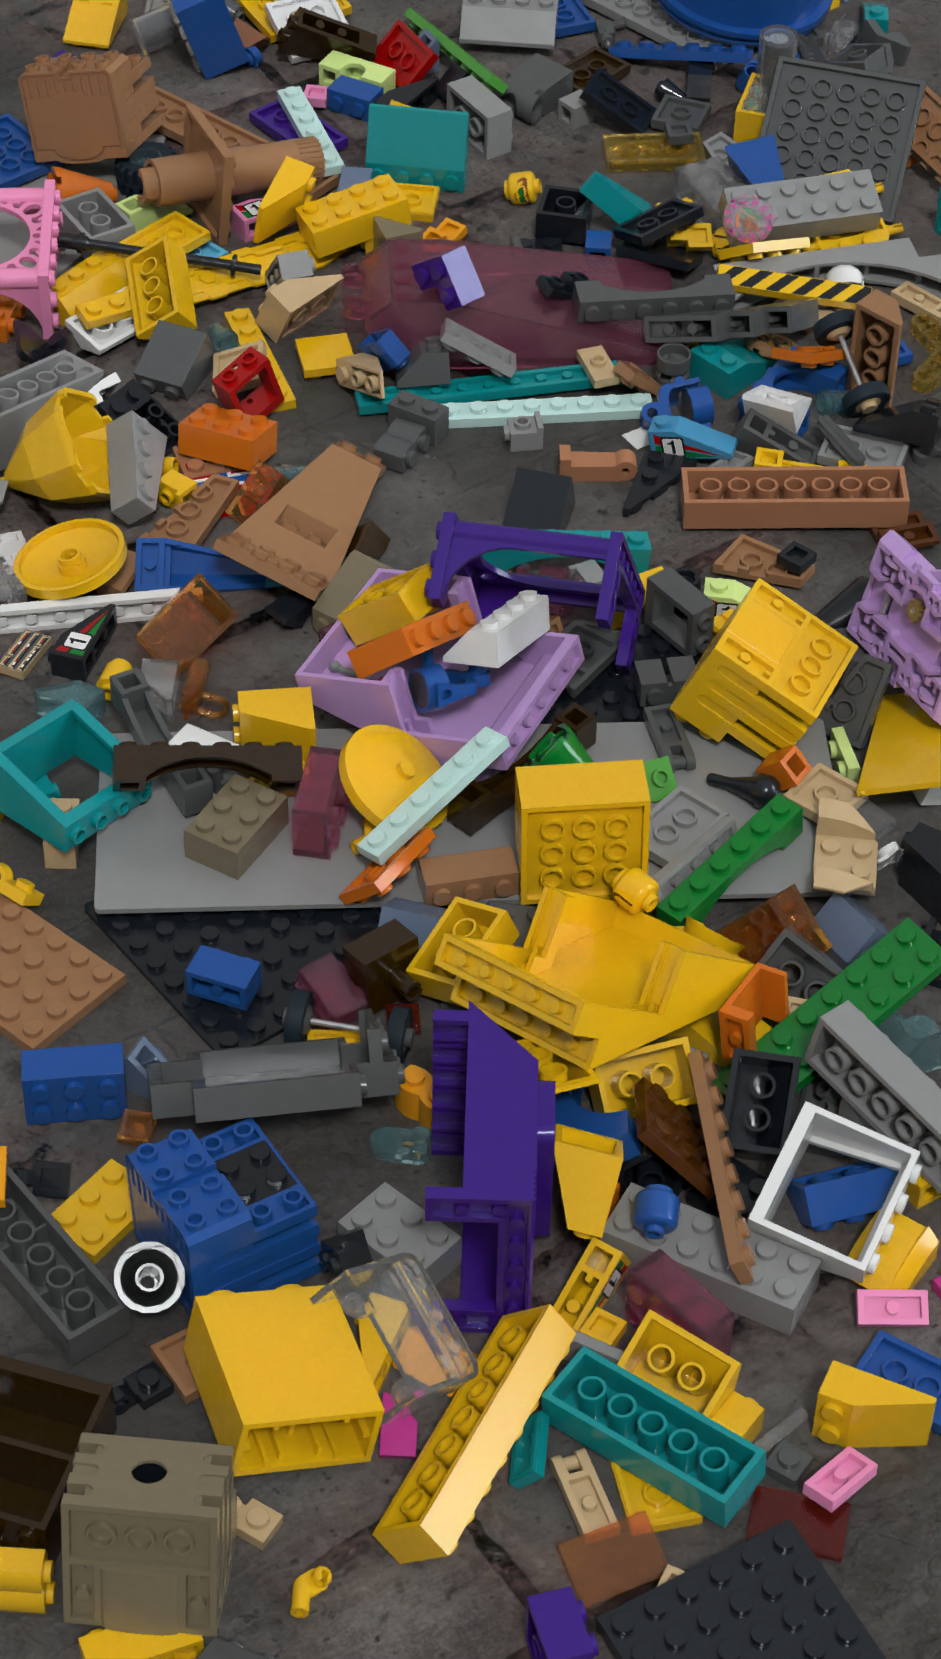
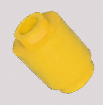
M115 658L108 662L96 683L97 693L103 699L111 701L109 676L133 669L132 665L122 658Z

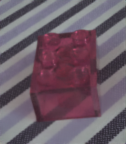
M310 747L292 808L293 855L330 860L333 848L339 847L341 837L339 826H345L347 817L345 805L351 804L339 775L340 749Z
M659 1248L629 1270L625 1314L633 1325L639 1327L648 1310L651 1309L730 1356L735 1314L663 1250Z

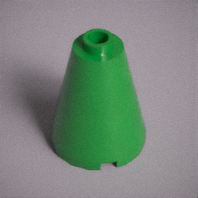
M566 723L558 725L561 731L557 734L550 731L536 745L528 756L532 760L531 764L525 763L524 766L591 763L594 761L572 729Z

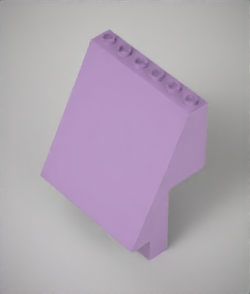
M378 568L354 600L369 586L407 571ZM454 575L449 583L445 609L467 600L475 614L477 624L480 623L482 615L471 577ZM438 608V609L435 610L434 612H432V613H430V614H426V615L424 616V618H426V617H428V616H430V615H433V614H435V613H438V612H440V611H442V610H445V609ZM338 619L294 676L298 687L311 686L313 705L360 729L375 724L401 729L423 743L435 756L441 767L485 726L506 736L510 746L474 779V781L478 782L490 778L496 769L505 771L509 769L585 660L579 635L546 632L500 668L487 667L490 671L491 683L488 686L477 688V694L452 702L445 709L420 713L414 706L408 686L409 671L422 666L421 654L367 676L375 680L354 678L339 671L336 673L330 671L329 664L332 661H338L341 666L355 671L347 652L361 646L355 645ZM464 635L433 648L434 664H440L444 669L469 670L468 665L443 662V656ZM384 676L381 681H378V680H377V679H379L380 677Z

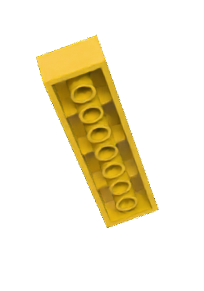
M551 1304L506 1314L501 1317L376 1526L372 1535L399 1564L447 1557L457 1548L459 1537L465 1527L473 1520L475 1516L474 1511L481 1499L490 1491L494 1476L506 1463L509 1450L513 1443L522 1435L524 1424L530 1414L538 1407L540 1396L544 1389L553 1381L555 1370L561 1360L569 1353V1346L577 1334Z

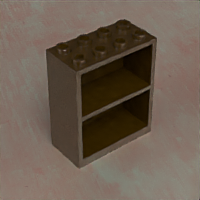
M0 1355V1547L46 1549L48 1560H54L55 1564L62 1549L61 1500L63 1494L67 1493V1480L69 1473L73 1471L75 1453L79 1452L81 1433L114 1435L117 1430L112 1385Z

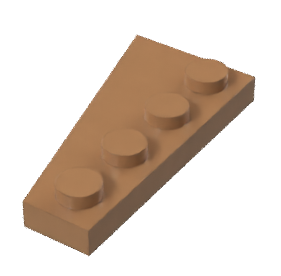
M215 473L212 474L191 492L189 500L177 504L173 508L174 512L168 518L162 517L155 523L154 530L150 533L145 532L139 538H168L201 546L240 489L239 480Z

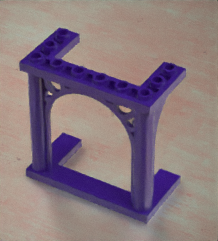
M444 512L442 521H438L436 527L437 550L432 551L430 558V567L433 568L431 579L426 580L425 597L428 598L433 608L445 609L449 583L454 575L457 574V576L471 577L482 619L487 618L494 610L499 609L507 601L513 599L519 592L524 590L537 591V594L548 595L549 603L597 609L595 620L599 628L611 630L614 612H624L615 665L619 673L631 674L645 589L622 532L611 531L610 538L460 521L456 513ZM498 550H517L605 561L602 583L599 584L508 573L488 563L482 555Z

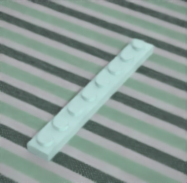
M650 393L464 403L449 402L442 405L449 407V429L507 425V418L534 416V411H540L543 424L640 419V412L643 406L651 403L652 398Z

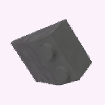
M790 925L784 928L759 961V963L787 972L788 996L807 1000L843 971L817 946Z

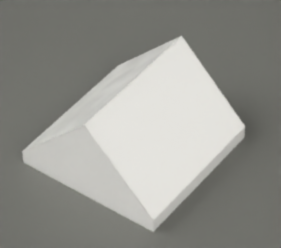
M765 385L743 393L742 396L745 414L752 408L794 434L798 433L812 401L810 397Z

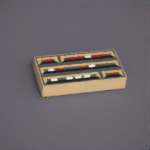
M25 629L0 660V673L24 680L52 645L51 637Z

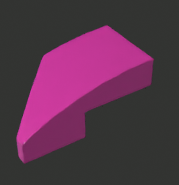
M383 1393L382 1405L385 1412L381 1422L379 1458L416 1460L418 1421L391 1394Z

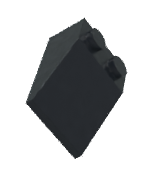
M926 398V400H918L863 414L854 425L853 431L933 449L941 438V400Z

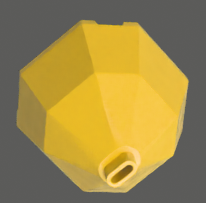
M64 387L58 390L26 422L6 467L4 476L0 478V480L9 481L7 490L12 488L51 501L69 504L110 501L106 424L113 420L109 415L102 417L94 407L98 400L92 393Z

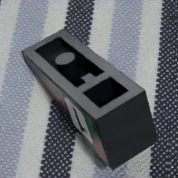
M115 604L107 605L62 633L56 644L51 645L48 651V662H51L52 675L81 682L87 680L118 627Z

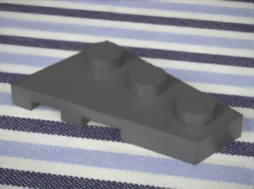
M865 654L843 681V685L827 701L824 709L817 717L824 721L827 736L831 735V728L843 726L851 746L864 749L895 664L870 654Z

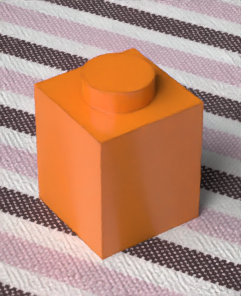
M796 744L771 752L755 771L758 775L759 773H764L776 777L780 782L781 791L798 786L812 767Z

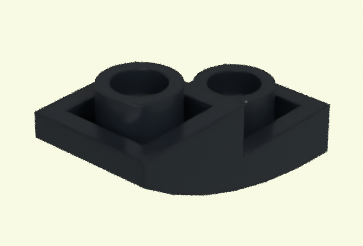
M564 271L560 278L557 276L548 277L540 275L535 284L547 299L564 301L572 300L574 282L589 281V278L581 272L572 273Z

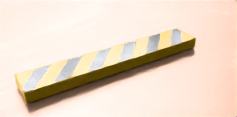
M720 263L717 268V274H730L734 290L739 293L785 300L818 298V305L855 310L856 303L872 292V287L772 271Z

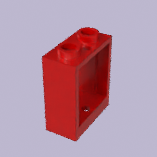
M251 346L211 380L224 409H239L245 414L267 417L285 401L269 358ZM258 374L262 384L243 401L239 402L236 393Z

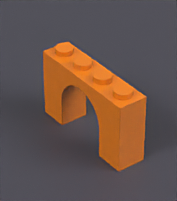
M466 600L348 651L347 654L357 677L363 679L466 634L477 625L476 617Z

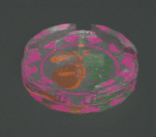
M743 194L736 196L730 200V203L724 209L723 225L734 239L741 242L753 243L762 241L770 234L775 223V215L771 205L759 200L760 197L756 195Z

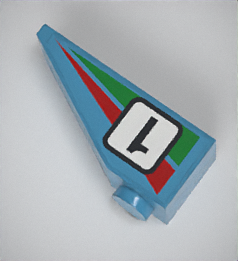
M654 416L647 432L652 451L695 459H732L738 444L737 438L682 416Z

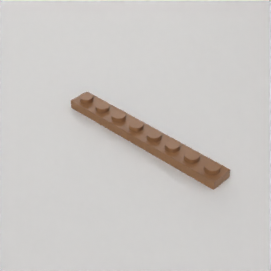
M699 1049L688 1053L729 1266L740 1284L743 1285L755 1281L752 1266L756 1265V1258L751 1246L747 1245L746 1238L751 1237L746 1219L741 1216V1211L745 1210L742 1195L735 1187V1184L740 1183L735 1165L730 1162V1157L734 1156L732 1144L729 1138L725 1137L724 1133L729 1130L725 1114L719 1108L724 1102L719 1087L714 1083V1080L718 1079V1073L712 1060L707 1061Z

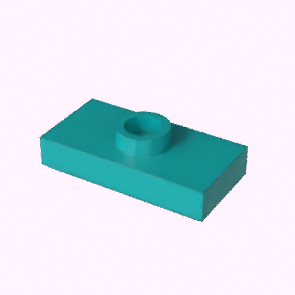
M542 1410L528 1417L523 1426L522 1435L512 1445L509 1485L517 1490L544 1478L550 1416Z

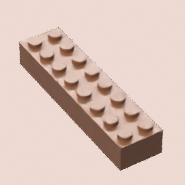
M904 466L681 467L680 503L683 529L892 528L907 525L910 499Z

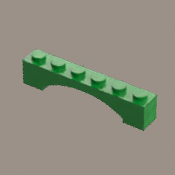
M778 793L656 906L657 919L672 926H685L686 916H689L702 923L721 895L749 866L775 849L779 848L783 851L803 832V808Z

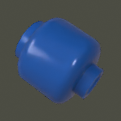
M647 1185L635 1197L632 1218L634 1226L642 1231L645 1237L650 1239H662L664 1234L672 1233L678 1226L679 1197L666 1185Z

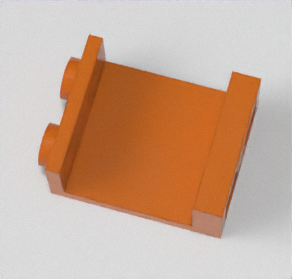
M758 962L719 1010L722 1060L732 1063L734 1048L757 1051L755 1026L763 1017L780 1023L789 1015L787 972Z

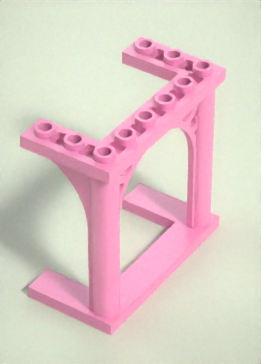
M45 179L44 187L0 188V211L7 212L20 219L30 232V238L24 250L13 259L0 264V295L13 298L32 311L41 324L43 339H49L54 334L55 328L60 326L59 312H54V307L58 306L57 291H52V286L56 285L55 270H57V258H60L57 237H59L60 227H63V211H60L61 190H56L55 179ZM23 261H30L34 263L36 266L25 267L20 263Z

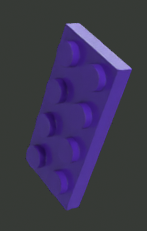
M278 100L249 112V121L277 141L299 138ZM318 117L336 150L347 147L348 137Z

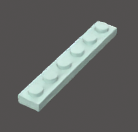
M289 86L285 89L277 90V100L298 137L314 136L321 143L325 159L324 177L341 174L342 167L345 164L301 87Z
M485 726L356 845L359 853L379 865L384 864L510 746L508 738Z

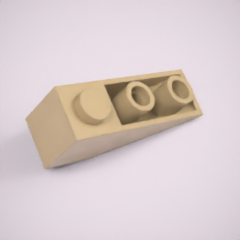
M358 353L336 359L337 368L335 374L338 385L380 399L385 398L383 370L378 357L367 353Z

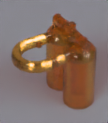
M204 658L193 659L186 676L179 701V708L184 713L183 718L188 719L189 715L195 713L219 719L227 716L230 711V704L224 697L205 692L211 664ZM202 698L208 701H216L224 709L216 712L209 710V708L200 707Z

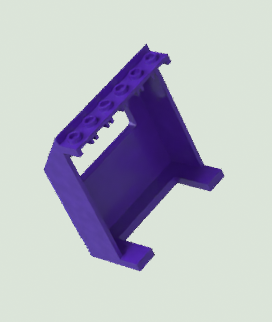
M470 1000L469 1011H433L432 1155L464 1156L463 1186H425V1221L463 1222L460 1299L424 1298V1327L432 1331L492 1333L503 1315L531 1309L534 1237H550L555 1142V1081H538V1060Z

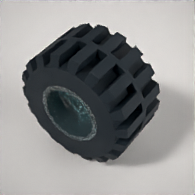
M149 141L143 142L128 158H115L117 186L123 196L126 195V198L135 194L143 195L142 180L138 176L139 169L144 168V163L147 159L176 155L175 150L169 145H164V143Z

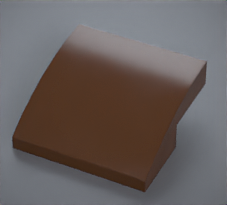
M919 509L909 511L907 525L892 528H867L877 545L879 540L889 530L897 532L914 548L937 545L941 541L932 522H925Z

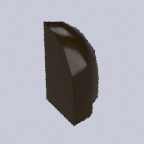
M371 520L356 528L347 553L350 554L355 549L373 559L378 558L386 550L390 538Z

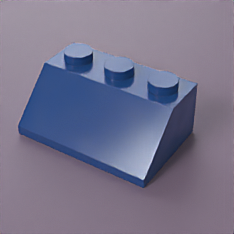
M861 1161L792 1178L786 1194L801 1224L813 1227L814 1231L827 1230L834 1227L833 1222L844 1219L846 1223L863 1221L866 1219L865 1214L881 1209L897 1177L898 1171Z

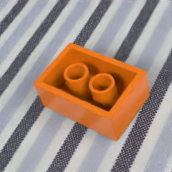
M205 403L178 423V454L252 472L277 452L278 421L270 420L263 415L253 416L245 414L239 409L229 410L220 408L214 403Z

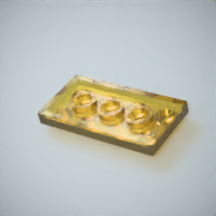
M693 132V144L681 146L668 145L665 133L604 134L602 138L607 171L706 168V156L700 132Z

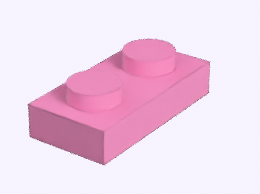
M857 1289L855 1292L857 1327L927 1328L929 1326L928 1290Z
M847 1446L804 1482L802 1493L832 1513L876 1476L878 1464L851 1446Z

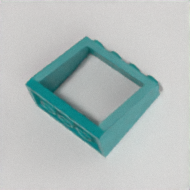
M73 699L0 742V812L63 852L82 843L92 834L102 830L106 825L150 798L152 780L145 785L144 791H112L111 784L67 813H64L33 783V781L75 755L112 777L113 746L119 745L121 742L81 704Z

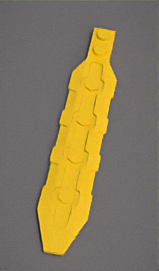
M295 232L275 238V241L251 248L244 247L231 251V254L217 257L232 260L233 255L237 254L238 261L262 265L261 275L236 272L235 278H231L229 270L188 264L193 302L196 304L206 300L213 301L226 297L229 293L253 286L260 287L266 285L264 273L279 254L308 249L309 257H313L315 270L327 266L352 247L318 259L300 232ZM129 285L121 292L75 305L74 313L87 330L133 317Z

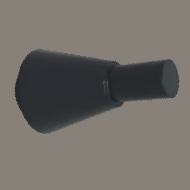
M668 78L664 81L661 80L655 89V94H657L656 100L662 101L665 94L691 99Z

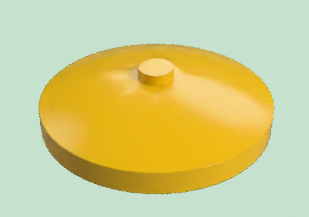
M83 518L62 522L38 533L20 549L14 560V575L19 587L32 597L44 600L76 597L100 587L116 575L126 560L127 544L121 530L109 521Z
M375 724L359 729L345 742L339 755L338 767L340 779L348 798L355 808L377 827L440 769L441 765L430 750L409 733L396 727ZM448 804L421 829L430 826L434 830L440 825L448 814Z

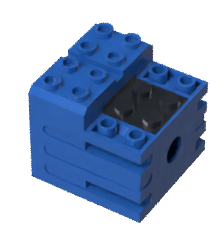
M247 1118L201 1139L196 1137L191 1128L186 1130L176 1129L167 1138L156 1143H143L137 1147L135 1152L125 1155L135 1237L139 1243L158 1242L166 1245L180 1257L185 1269V1285L178 1302L184 1307L189 1316H191L195 1296H206L217 1290H230L234 1293L274 1290L282 1285L296 1284L323 1271L321 1261L317 1256L321 1252V1244L317 1236L320 1234L319 1224L314 1216L318 1215V1206L253 1118Z

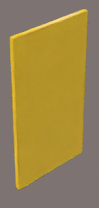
M904 693L884 695L876 716L856 791L857 797L941 787V725L934 721L911 696H906Z

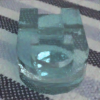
M418 1126L414 1129L397 1127L378 1128L370 1136V1152L375 1158L382 1161L423 1165L428 1160L429 1150L427 1146L431 1143L432 1131L424 1126Z

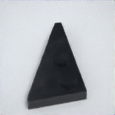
M646 449L624 504L622 517L628 518L630 515L636 514L642 509V503L646 500H655L665 493L670 486L680 482L681 467H697V459Z

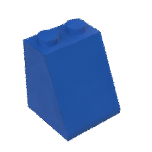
M774 134L725 146L729 169L743 186L784 180Z

